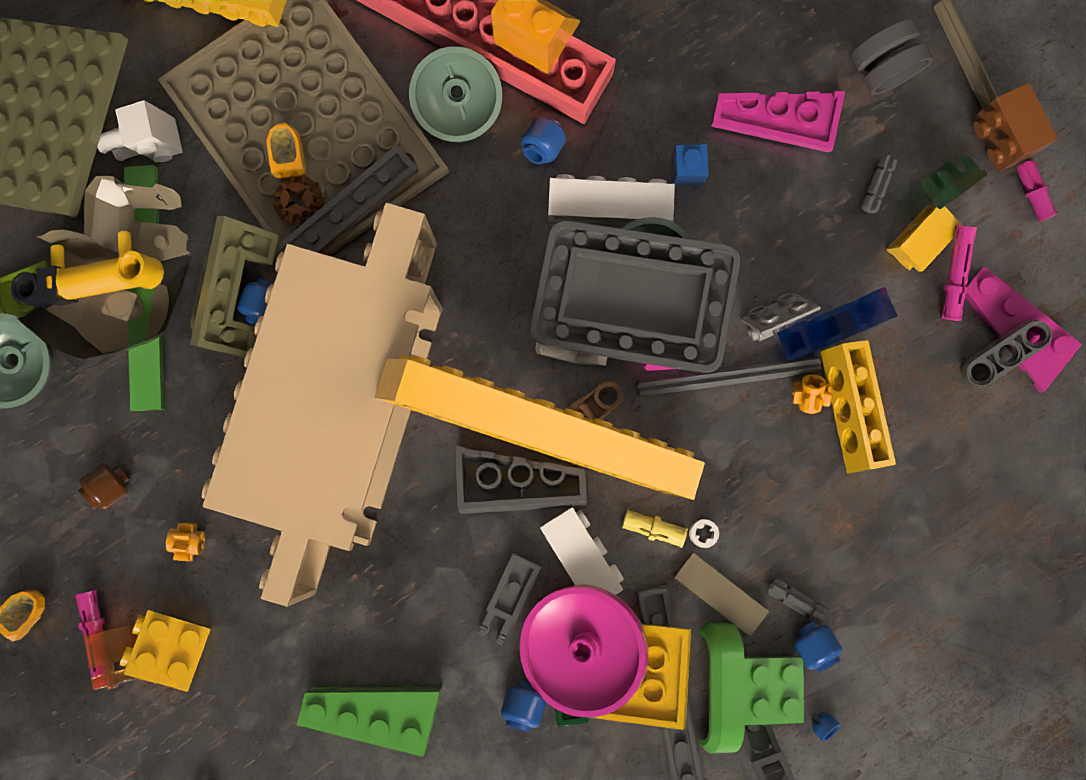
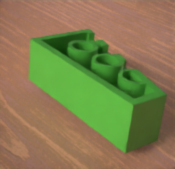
M312 686L304 694L297 725L424 757L428 748L443 686Z

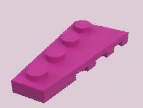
M819 91L806 92L805 94L776 92L771 95H760L759 93H719L711 126L830 153L834 147L845 91L819 94Z
M985 266L979 268L967 283L970 289L969 293H966L965 298L981 319L992 327L997 334V339L1018 324L1028 320L1041 321L1050 327L1052 331L1050 343L1018 365L1033 380V386L1039 393L1045 392L1082 344ZM1032 326L1027 330L1026 338L1030 343L1036 342L1040 337V332L1036 326ZM1008 344L1004 345L1013 354L1012 348Z

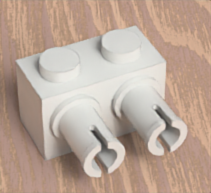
M145 100L115 109L119 127L101 133L97 146L98 150L103 154L112 151L115 158L120 161L141 154L155 162H166L171 160L173 155L183 153L175 118Z

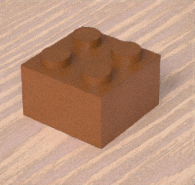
M1030 83L995 98L972 118L974 131L983 140L987 148L988 159L996 166L998 172L1033 157L1058 139Z

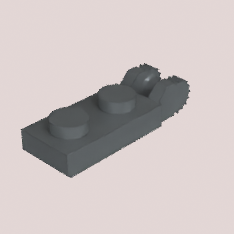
M513 552L486 609L488 613L478 632L479 635L484 637L488 633L492 625L491 621L494 615L506 620L496 636V643L503 645L512 623L515 624L542 565Z

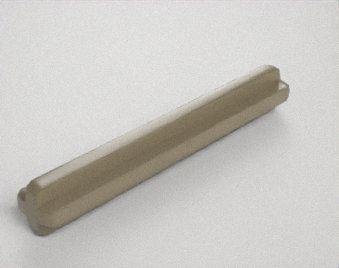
M940 0L934 5V10L983 109L998 97L952 0Z

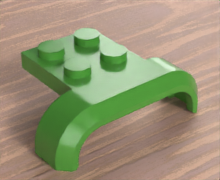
M706 622L700 628L699 635L703 636L706 640L709 651V732L706 739L699 740V744L706 752L710 754L737 752L743 742L745 725L804 723L802 657H744L742 638L733 623Z

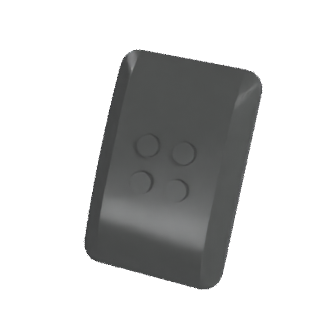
M561 221L556 223L549 233L531 322V334L539 344L669 368L703 373L713 372L721 366L724 357L740 268V256L733 247L723 244L572 221Z

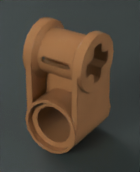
M610 381L603 382L586 396L584 395L567 409L577 412L581 410L586 418L591 420H604L608 414L620 405L622 391L616 383ZM605 388L613 389L617 394L616 402L612 405L603 404L599 399L601 390Z

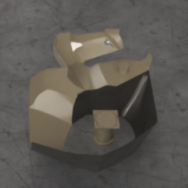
M96 176L85 190L84 234L67 230H55L38 236V238L53 245L59 244L64 247L65 268L118 258V232L129 231L131 233L132 251L158 259L163 265L164 275L161 283L154 289L146 341L128 347V321L139 319L143 314L144 305L137 298V294L128 292L127 289L78 298V303L62 306L53 305L49 308L38 307L26 316L16 319L45 343L58 351L79 359H91L117 354L158 338L169 326L193 255L188 252V235L183 233L177 226L135 222L134 211L136 208L173 210L181 207V199L177 192L159 184H155L152 188L131 186L122 183L113 176Z

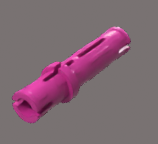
M956 225L947 284H944L943 290L946 292L941 315L942 319L962 321L965 295L969 293L970 289L967 283L977 227Z
M97 590L75 594L80 614L78 627L83 632L92 688L99 689L113 685L114 680L103 628L105 618L101 617Z

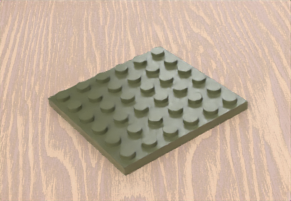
M0 18V204L77 219L128 39L120 33Z

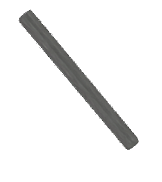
M818 356L722 368L708 373L693 372L641 379L636 384L637 392L640 397L814 374L821 371V361Z

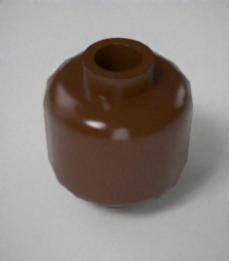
M102 463L80 479L82 488L78 492L93 510L97 507L107 510L128 494L125 483L129 479L118 465L112 469L108 464Z

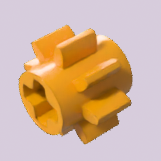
M806 375L803 377L802 383L794 382L792 395H794L793 404H798L799 409L805 413H818L821 411L822 405L830 406L832 393H830L831 385L826 384V380L821 376Z
M178 523L177 529L171 528L166 538L167 552L174 553L173 560L189 562L193 561L194 555L202 554L205 545V533L197 531L198 524Z

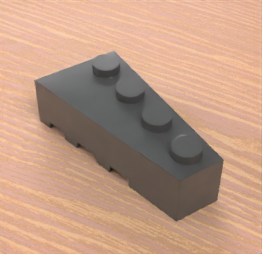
M455 446L457 506L461 514L587 505L585 469L547 462L542 463L526 460V458L509 457L493 452L476 451Z

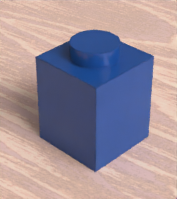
M707 144L675 146L672 154L673 184L675 186L704 185L709 175Z

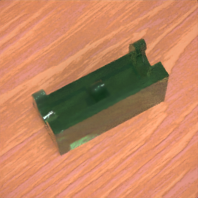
M964 154L960 157L967 167L966 172H960L957 166L949 161L919 182L920 186L939 210L988 175L985 170L981 171L970 156Z

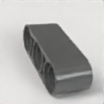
M1034 320L1018 324L968 358L961 367L963 379L979 387L991 384L1045 348L1052 339L1050 327L1044 322ZM1032 326H1036L1040 332L1039 339L1034 343H1030L1026 338L1027 330ZM1008 344L1012 348L1013 354L1008 361L1002 362L998 352L1002 346ZM982 363L986 369L985 375L981 379L975 380L971 375L972 367L975 364Z

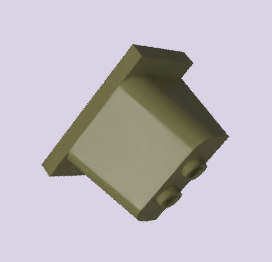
M217 216L212 243L203 255L191 311L190 326L193 333L190 345L242 358L246 357L250 348H254L257 339L255 326L233 321L245 259L265 266H272L278 234L226 216Z

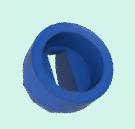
M820 713L818 716L822 721L818 723L813 719L812 729L822 742H826L839 730L841 724L832 715Z

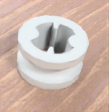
M700 519L691 525L689 537L693 544L698 547L708 548L717 542L719 530L714 522ZM704 524L710 527L708 531H712V536L700 542L698 540L700 536L696 535L697 528L702 529Z

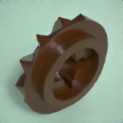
M291 175L289 179L280 181L278 188L273 192V207L283 221L292 225H302L323 206V195L319 186L304 175L302 177ZM290 192L297 195L304 193L302 200L306 206L305 209L298 204L290 205L293 202L289 194Z

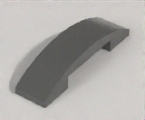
M771 724L745 725L742 743L758 780H795Z

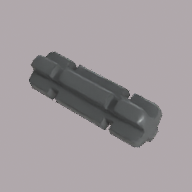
M884 154L879 159L876 166L877 170L874 172L866 192L867 196L861 205L863 211L870 214H875L879 211L882 203L880 199L886 193L892 177L891 173L897 164L895 157Z
M775 578L770 583L767 590L770 596L777 600L781 598L783 604L803 616L807 614V618L816 624H820L825 619L828 610L818 602L813 604V599L792 586L787 588V583L779 578Z

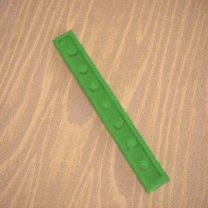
M155 165L124 167V184L152 188L155 184H158V168ZM136 208L134 211L135 222L159 224V209ZM142 287L127 289L128 292L137 294V298L144 305L142 316L135 321H128V347L146 341L155 287L152 289ZM163 334L149 343L129 349L130 411L165 410Z

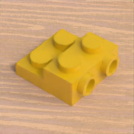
M148 610L146 616L139 614L132 631L133 634L138 635L133 648L126 647L120 666L126 667L125 675L188 692L211 629Z

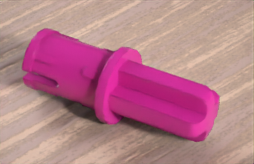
M1029 160L1019 164L1017 171L1027 192L1024 196L1029 198L1037 221L1040 222L1057 215L1058 212L1047 190L1050 187L1049 185L1045 186L1036 162Z

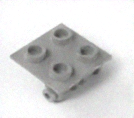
M789 293L779 297L777 302L772 305L753 308L749 311V315L741 318V321L751 327L748 330V334L752 341H762L773 336V331L776 334L780 333V327L787 330L789 327L805 322L806 317L821 308L798 294Z

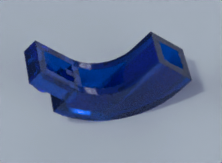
M884 287L836 309L796 323L777 332V335L788 361H792L898 317Z

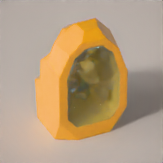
M285 122L278 123L269 131L266 140L271 173L275 178L289 179L291 175L302 177L307 173L300 136L291 125Z
M27 589L11 595L0 607V633L11 641L21 640L41 618L45 608V597L39 591Z

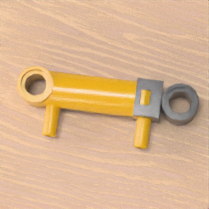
M129 231L118 232V258L65 268L64 247L59 244L52 245L50 247L51 266L36 269L37 274L30 272L19 273L11 283V294L17 302L39 308H49L53 305L62 306L78 303V298L136 287L152 289L161 283L164 269L158 259L132 251L131 233Z

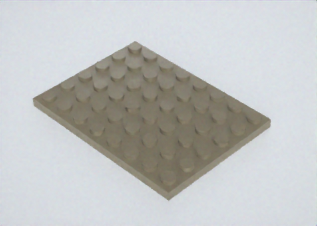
M287 0L278 27L271 25L261 27L248 20H244L158 79L263 229L278 234L277 245L300 226L283 221L273 207V192L278 188L280 181L286 180L274 177L271 173L266 140L269 131L278 123L285 122L297 130L302 142L307 174L304 176L319 186L323 195V206L396 145L418 167L419 171L325 249L321 253L323 255H332L372 227L377 212H383L385 203L400 207L449 173L448 167L326 0H318L314 3L308 0ZM287 132L288 140L294 142L295 140L291 134ZM284 146L279 150L281 158L288 159L293 157V152L289 148ZM292 192L289 193L293 200L290 204L291 206L298 204L304 209L306 208L302 200L304 193L300 195Z

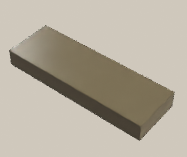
M693 552L673 576L750 637L769 612Z

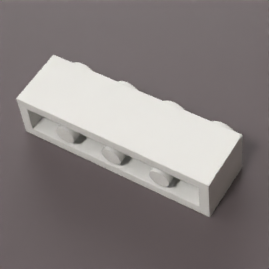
M557 175L556 178H550L548 222L572 221L585 224L625 226L632 221L647 217L662 218L673 222L675 184H667V181L663 179H651L649 183L636 182V179L629 177L619 178L618 181H606V178L601 176L587 177V180L575 179L572 175Z

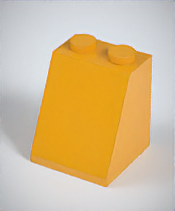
M498 0L491 11L494 43L546 74L550 72L580 23L579 19L546 0Z

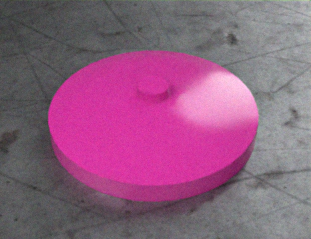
M572 585L558 589L538 602L524 622L520 637V657L525 675L533 689L541 695L542 699L561 712L577 717H599L614 712L626 704L636 693L646 674L649 654L647 638L641 622L622 599L607 590L590 585Z

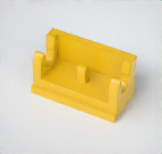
M942 203L927 205L886 250L908 270L914 267L918 272H921L955 237L956 225H963Z

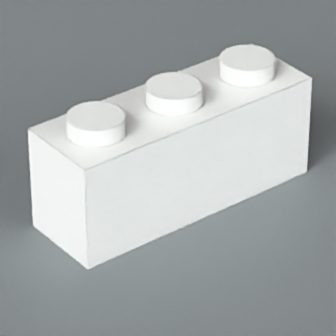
M573 507L540 527L575 585L599 587L614 595L623 591L620 582L624 580L623 576L615 564L608 566L603 557L608 552L598 536L594 539L590 537L586 528L591 525L581 509L575 512Z

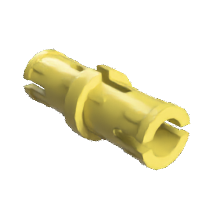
M629 509L625 513L621 527L646 535L649 540L654 541L658 539L681 548L684 545L688 528L662 521L659 516H654L653 518Z

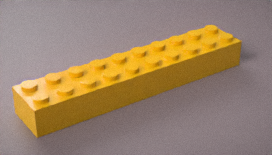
M400 354L399 359L387 358L374 397L376 399L662 493L692 500L695 498L705 462L694 459V452L678 447L675 449L668 447V443L657 439L642 438L640 433L622 428L620 430L613 428V424L603 420L584 418L583 413L565 408V410L555 408V404L538 398H535V400L527 398L525 393L511 388L502 389L494 387V382L483 378L462 376L463 372L448 366H443L442 368L435 365L430 367L431 360L411 354L407 356Z

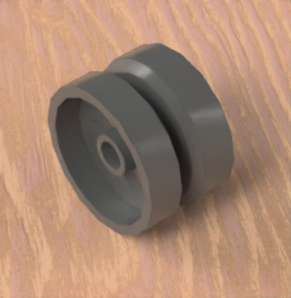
M908 19L889 26L866 40L851 54V59L857 70L868 72L864 78V83L870 95L886 92L902 84L933 62L934 57L927 44H915L920 38L921 33L914 20Z

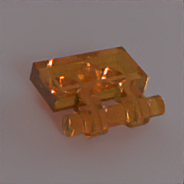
M135 623L83 636L89 669L103 665L104 670L103 675L91 677L93 690L107 687V690L117 688L120 683L137 679V682L143 681L142 679L125 675V669L115 671L114 662L122 660L126 647L133 648L138 637V635L132 633Z

